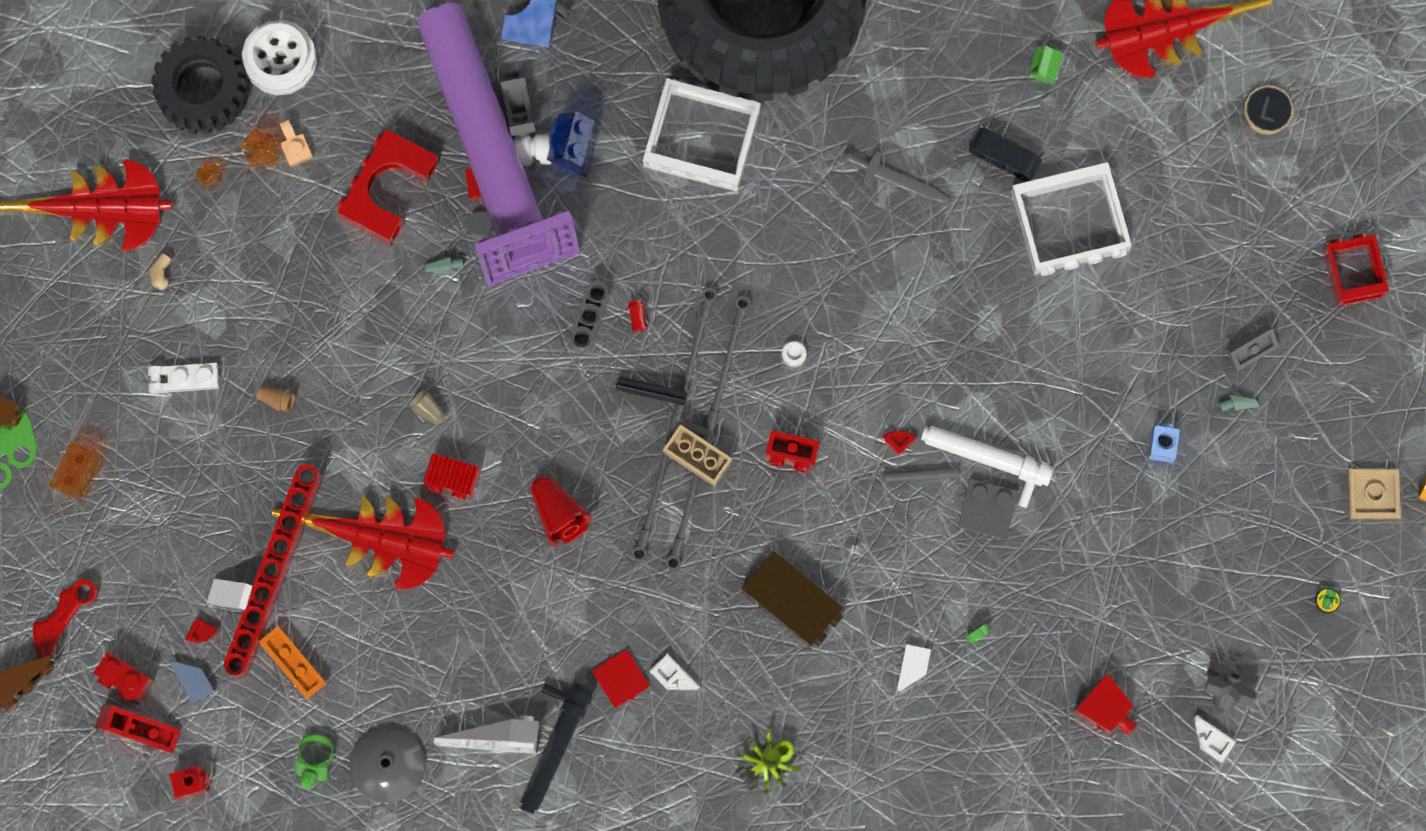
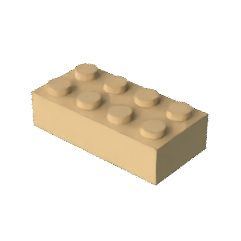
M681 424L663 449L664 454L714 487L732 463L731 457Z

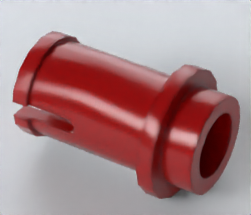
M642 300L630 301L626 308L630 313L632 332L648 330L644 313L646 305L643 304Z

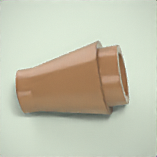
M261 385L257 391L256 399L266 403L280 413H288L294 406L295 394L291 393L289 389Z

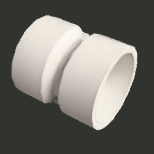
M538 133L533 138L529 135L523 137L515 135V146L523 166H531L532 162H536L537 165H551L549 133Z

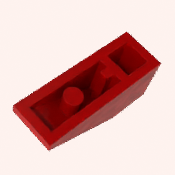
M102 704L94 729L168 753H173L181 730L118 707Z

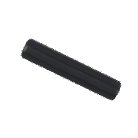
M625 377L617 379L616 389L618 391L679 405H685L688 399L686 391Z

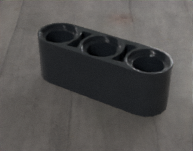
M983 127L978 129L968 148V151L974 156L1024 182L1032 180L1042 162V159L1033 152Z

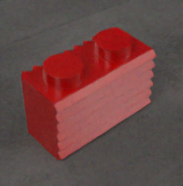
M432 453L423 483L425 486H428L427 490L430 492L442 494V491L452 493V498L465 501L466 497L473 499L481 469L478 466Z

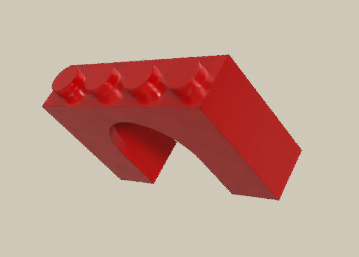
M386 129L383 135L379 134L373 145L374 151L371 156L367 155L361 166L363 170L359 177L355 176L349 186L351 191L347 197H343L340 200L337 210H339L338 214L341 220L392 246L403 227V222L401 218L378 207L371 200L370 188L373 181L381 173L396 169L405 171L428 183L439 164V159L437 155Z

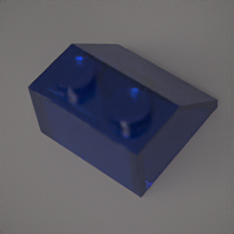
M578 112L558 114L546 160L583 177H587L599 133L595 120Z

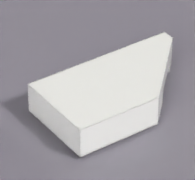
M1196 715L1194 723L1200 749L1222 763L1236 741Z

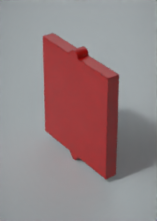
M628 650L623 651L612 659L607 658L606 663L592 671L615 709L630 699L632 701L635 700V696L650 688V685Z

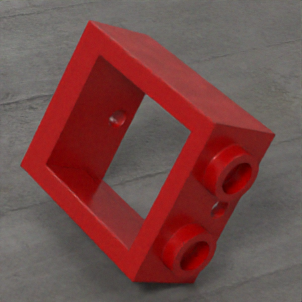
M1367 233L1353 236L1351 240L1344 241L1343 238L1333 239L1324 248L1323 253L1337 307L1383 298L1388 294L1389 288L1375 235L1367 236ZM1366 248L1375 284L1342 290L1334 254Z

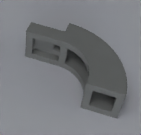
M523 69L499 73L511 136L523 137L531 132H535Z

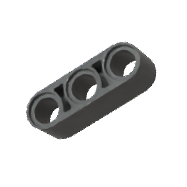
M593 281L586 288L571 333L572 347L578 353H588L592 349L609 301L608 288L602 281ZM594 290H602L604 292V296L600 299H594L591 294ZM592 312L597 317L594 321L587 322L583 319L586 313ZM585 335L589 338V341L585 345H579L575 342L576 338Z

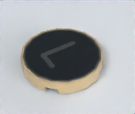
M1263 86L1250 93L1244 104V116L1253 130L1261 134L1272 135L1288 126L1293 116V104L1285 91L1275 86Z

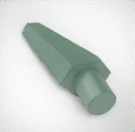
M445 256L424 264V271H451V268H462L463 260L462 258L451 259L450 256Z
M1228 394L1229 399L1218 403L1222 412L1231 408L1237 411L1260 407L1254 398Z

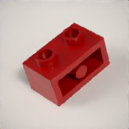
M771 430L765 460H769V464L777 467H783L784 464L794 466L793 469L798 472L808 473V470L814 471L820 441Z
M106 652L93 672L94 675L99 677L97 683L109 690L112 686L120 690L118 696L130 703L133 699L141 703L154 683L150 678Z

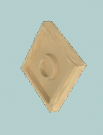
M1349 468V519H1400L1399 469Z

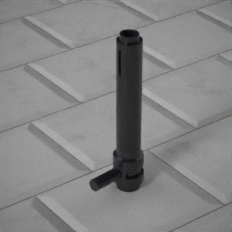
M575 682L574 687H570L568 693L548 684H544L541 691L550 697L562 701L563 704L561 706V715L520 801V809L533 815L535 810H539L579 721L583 720L586 715L587 704L590 705L593 699V690Z

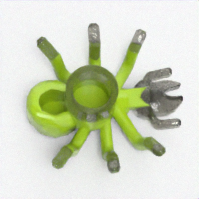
M771 727L767 728V744L763 752L757 746L752 736H748L749 742L761 757V760L748 756L738 750L735 753L747 761L757 763L755 767L742 766L736 770V773H739L746 769L739 777V779L747 777L743 782L744 785H750L755 781L749 787L750 791L758 786L759 773L764 772V794L768 795V770L771 771L784 788L787 784L779 776L776 769L801 771V767L781 764L792 758L794 748L792 743L787 740H780L771 747Z

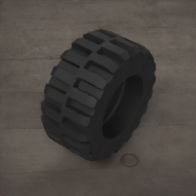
M197 36V41H192L191 37L183 39L184 43L181 45L175 42L171 45L172 50L169 53L164 51L161 54L162 62H156L154 67L156 75H152L151 83L154 86L152 91L160 110L170 123L173 122L180 130L186 128L191 134H197L198 130H201L203 135L211 134L210 129L216 128L217 132L223 130V124L228 122L231 125L236 121L234 117L236 113L241 115L244 110L242 104L247 102L249 96L247 93L249 83L240 59L236 53L232 52L228 45H221L219 40L214 38L207 41L205 36ZM201 67H208L219 71L223 84L219 93L213 99L202 104H191L181 99L178 92L179 84L188 72Z

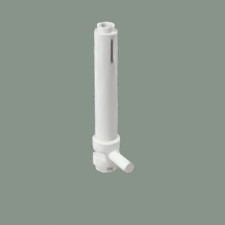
M932 425L931 427L925 426L921 438L927 445L1017 475L1019 479L1026 481L1018 505L1024 508L1028 507L1034 486H1041L1042 484L1048 486L1054 467L1048 466L1049 463L1042 461L1039 463L1030 456L1022 457Z

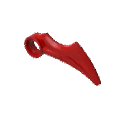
M86 579L76 581L72 587L60 592L58 606L50 617L33 623V639L38 659L52 656L61 634L81 605H90L96 601L98 589L93 582ZM82 586H89L91 589V594L87 599H80L78 591Z

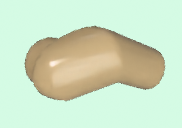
M161 253L150 268L151 284L159 290L166 289L169 284V280L164 277V270L172 259L164 253Z

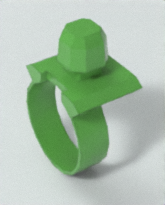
M313 734L305 737L298 745L295 773L301 776L300 784L302 788L311 789L315 785L316 780H327V766L333 760V746L327 737ZM313 741L325 743L332 752L326 761L317 765L305 763V760L300 756L302 747Z

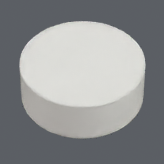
M791 341L785 344L782 349L784 363L790 367H798L804 363L807 354L805 346L798 341Z

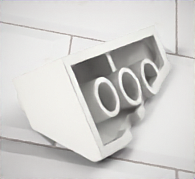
M520 715L519 719H510L435 737L434 744L446 747L536 754L539 722L534 721L532 716Z

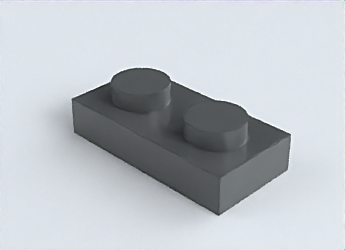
M1267 324L1229 346L1226 350L1232 367L1238 372L1279 348L1273 328Z

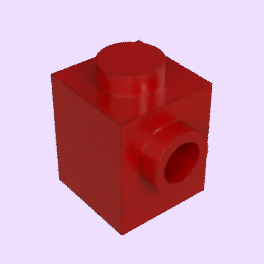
M200 766L169 774L174 797L178 801L208 793L207 786L210 785L207 770L203 771Z

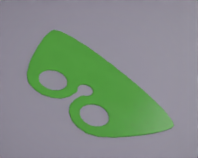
M25 411L21 412L23 416L20 423L16 427L13 426L11 431L0 426V456L6 454L8 461L18 468L27 467L36 457L35 437ZM18 447H26L29 450L30 455L25 462H18L14 458V451ZM0 462V468L6 472V479L0 483V490L5 488L12 478L10 467Z

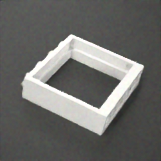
M666 79L643 158V167L738 192L760 115L761 103L750 99L748 96L736 98L710 90V87L703 84H696L694 86L687 84L683 79ZM672 94L751 115L734 174L655 154Z
M1108 162L1013 185L1011 194L1034 275L1040 273L1041 276L1051 275L1055 273L1056 269L1060 268L1072 270L1079 267L1080 263L1096 264L1103 261L1105 257L1120 258L1127 255L1126 252H1129L1132 245ZM1101 180L1119 244L1040 263L1023 199Z

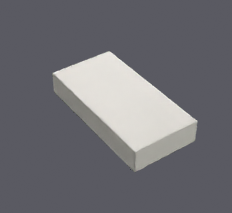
M214 579L207 603L245 610L252 586L246 583Z

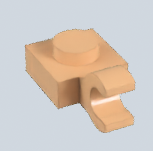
M289 120L280 123L286 137V141L280 144L290 167L313 158L303 134L295 136Z

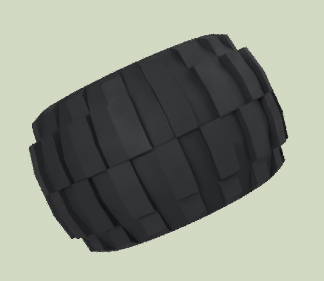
M658 0V10L662 28L668 36V44L681 62L686 61L689 65V71L706 85L709 81L720 85L721 93L736 98L743 92L755 94V101H772L773 94L786 92L789 97L803 93L808 90L810 82L818 79L821 83L837 69L838 62L850 54L858 39V33L864 21L867 0H802L803 11L800 21L785 31L769 35L750 34L730 26L723 19L721 0Z

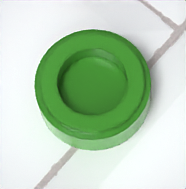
M984 623L965 637L970 644H974L989 634L991 629L987 623Z

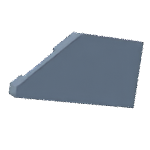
M174 661L170 662L173 671L192 704L215 692L202 669Z

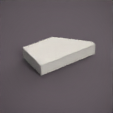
M906 644L897 691L901 692L926 675L931 649Z
M668 653L649 671L667 690H698L700 688Z

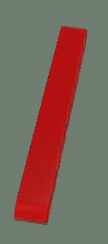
M310 464L299 466L295 472L254 580L246 609L242 612L225 657L224 670L231 676L237 678L245 677L251 669L260 645L259 641L264 635L322 479L321 473ZM313 471V480L308 483L303 482L304 473ZM299 494H304L305 502L301 506H295V497ZM289 518H295L296 526L291 530H287L285 522ZM281 541H286V551L277 553V544ZM271 565H277L279 569L277 575L269 577L267 573L268 568ZM268 588L270 592L269 597L264 601H260L258 596L260 590ZM259 612L261 616L260 621L252 625L249 620L251 614ZM246 635H250L251 645L248 648H242L241 639ZM236 659H241L243 663L241 670L234 672L232 670V663Z

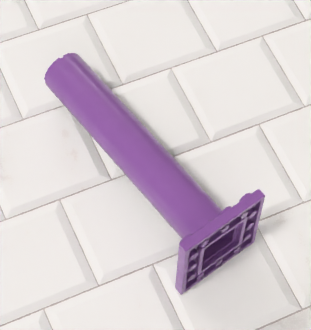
M445 3L439 5L438 8L428 9L417 19V25L497 236L495 238H483L478 244L474 245L487 286L579 254L580 250L570 211L555 212L547 219H543L464 9L457 3Z

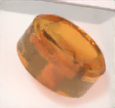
M214 163L203 164L196 172V179L204 188L216 186L222 178L221 170Z

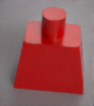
M1108 674L1074 711L1075 715L1108 735L1117 726L1128 736L1137 726L1126 715L1134 705Z

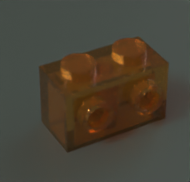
M71 441L49 487L60 494L81 502L82 498H86L90 492V482L93 475H97L101 470L102 457L98 453Z

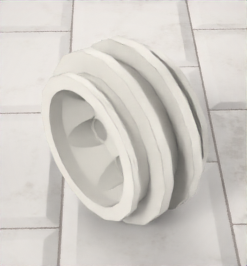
M284 20L268 21L255 28L247 37L242 50L243 67L251 82L263 92L274 95L292 94L303 88L313 77L317 65L316 49L308 33L296 23ZM279 41L276 46H272L270 43ZM290 42H293L297 45V47L295 49H289L288 45ZM262 51L267 53L264 59L259 58ZM280 58H285V59H283V62H284V63L278 65L279 59H280ZM299 58L300 61L297 64V66H295L294 60ZM266 68H270L272 73L267 74L263 71Z

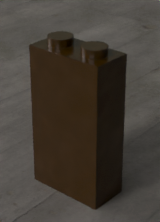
M774 550L741 588L742 594L809 649H812L814 645L820 647L828 637L825 632L830 626L835 628L844 617L841 615L843 607Z

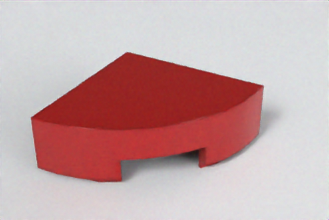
M892 431L882 437V440L898 456L917 439L915 435L905 431Z
M196 617L184 640L190 643H204L216 636L219 629Z

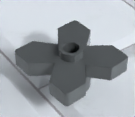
M1210 661L1206 671L1208 678L1205 683L1204 692L1213 695L1214 705L1226 711L1232 710L1238 703L1253 707L1257 696L1255 689L1258 684V676L1245 671L1236 673L1230 671L1223 664Z

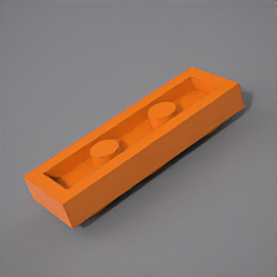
M279 626L259 641L307 700L327 684Z

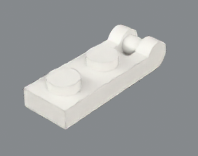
M217 363L148 367V376H151V384H148L149 393L219 389ZM160 376H168V383H161Z

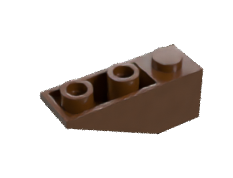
M46 656L0 671V713H9L14 710L19 704L17 700L23 694L27 695L32 692L37 686L36 682L42 676L46 677L54 670V664L58 659L53 656Z

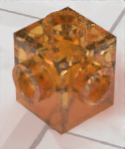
M257 128L239 145L242 152L247 155L245 160L254 168L259 166L265 170L268 166L272 167L279 159L280 151L277 146L279 142L269 133L265 136Z

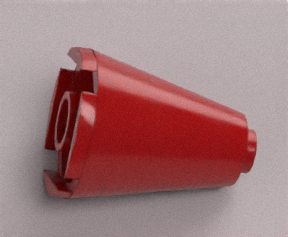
M540 476L532 482L530 492L550 546L559 547L557 543L561 541L568 544L587 531L588 526L586 524L588 521L592 523V517L551 477Z

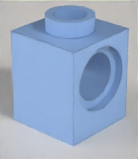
M1160 423L1159 426L1155 425L1152 430L1148 459L1173 463L1176 459L1180 429H1175L1174 425L1168 423ZM1162 436L1167 437L1170 440V446L1162 447L1158 442V438Z

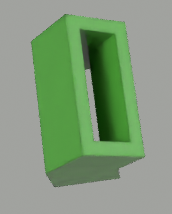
M1048 46L1036 47L1028 75L1039 81L1054 85L1063 52L1053 50Z

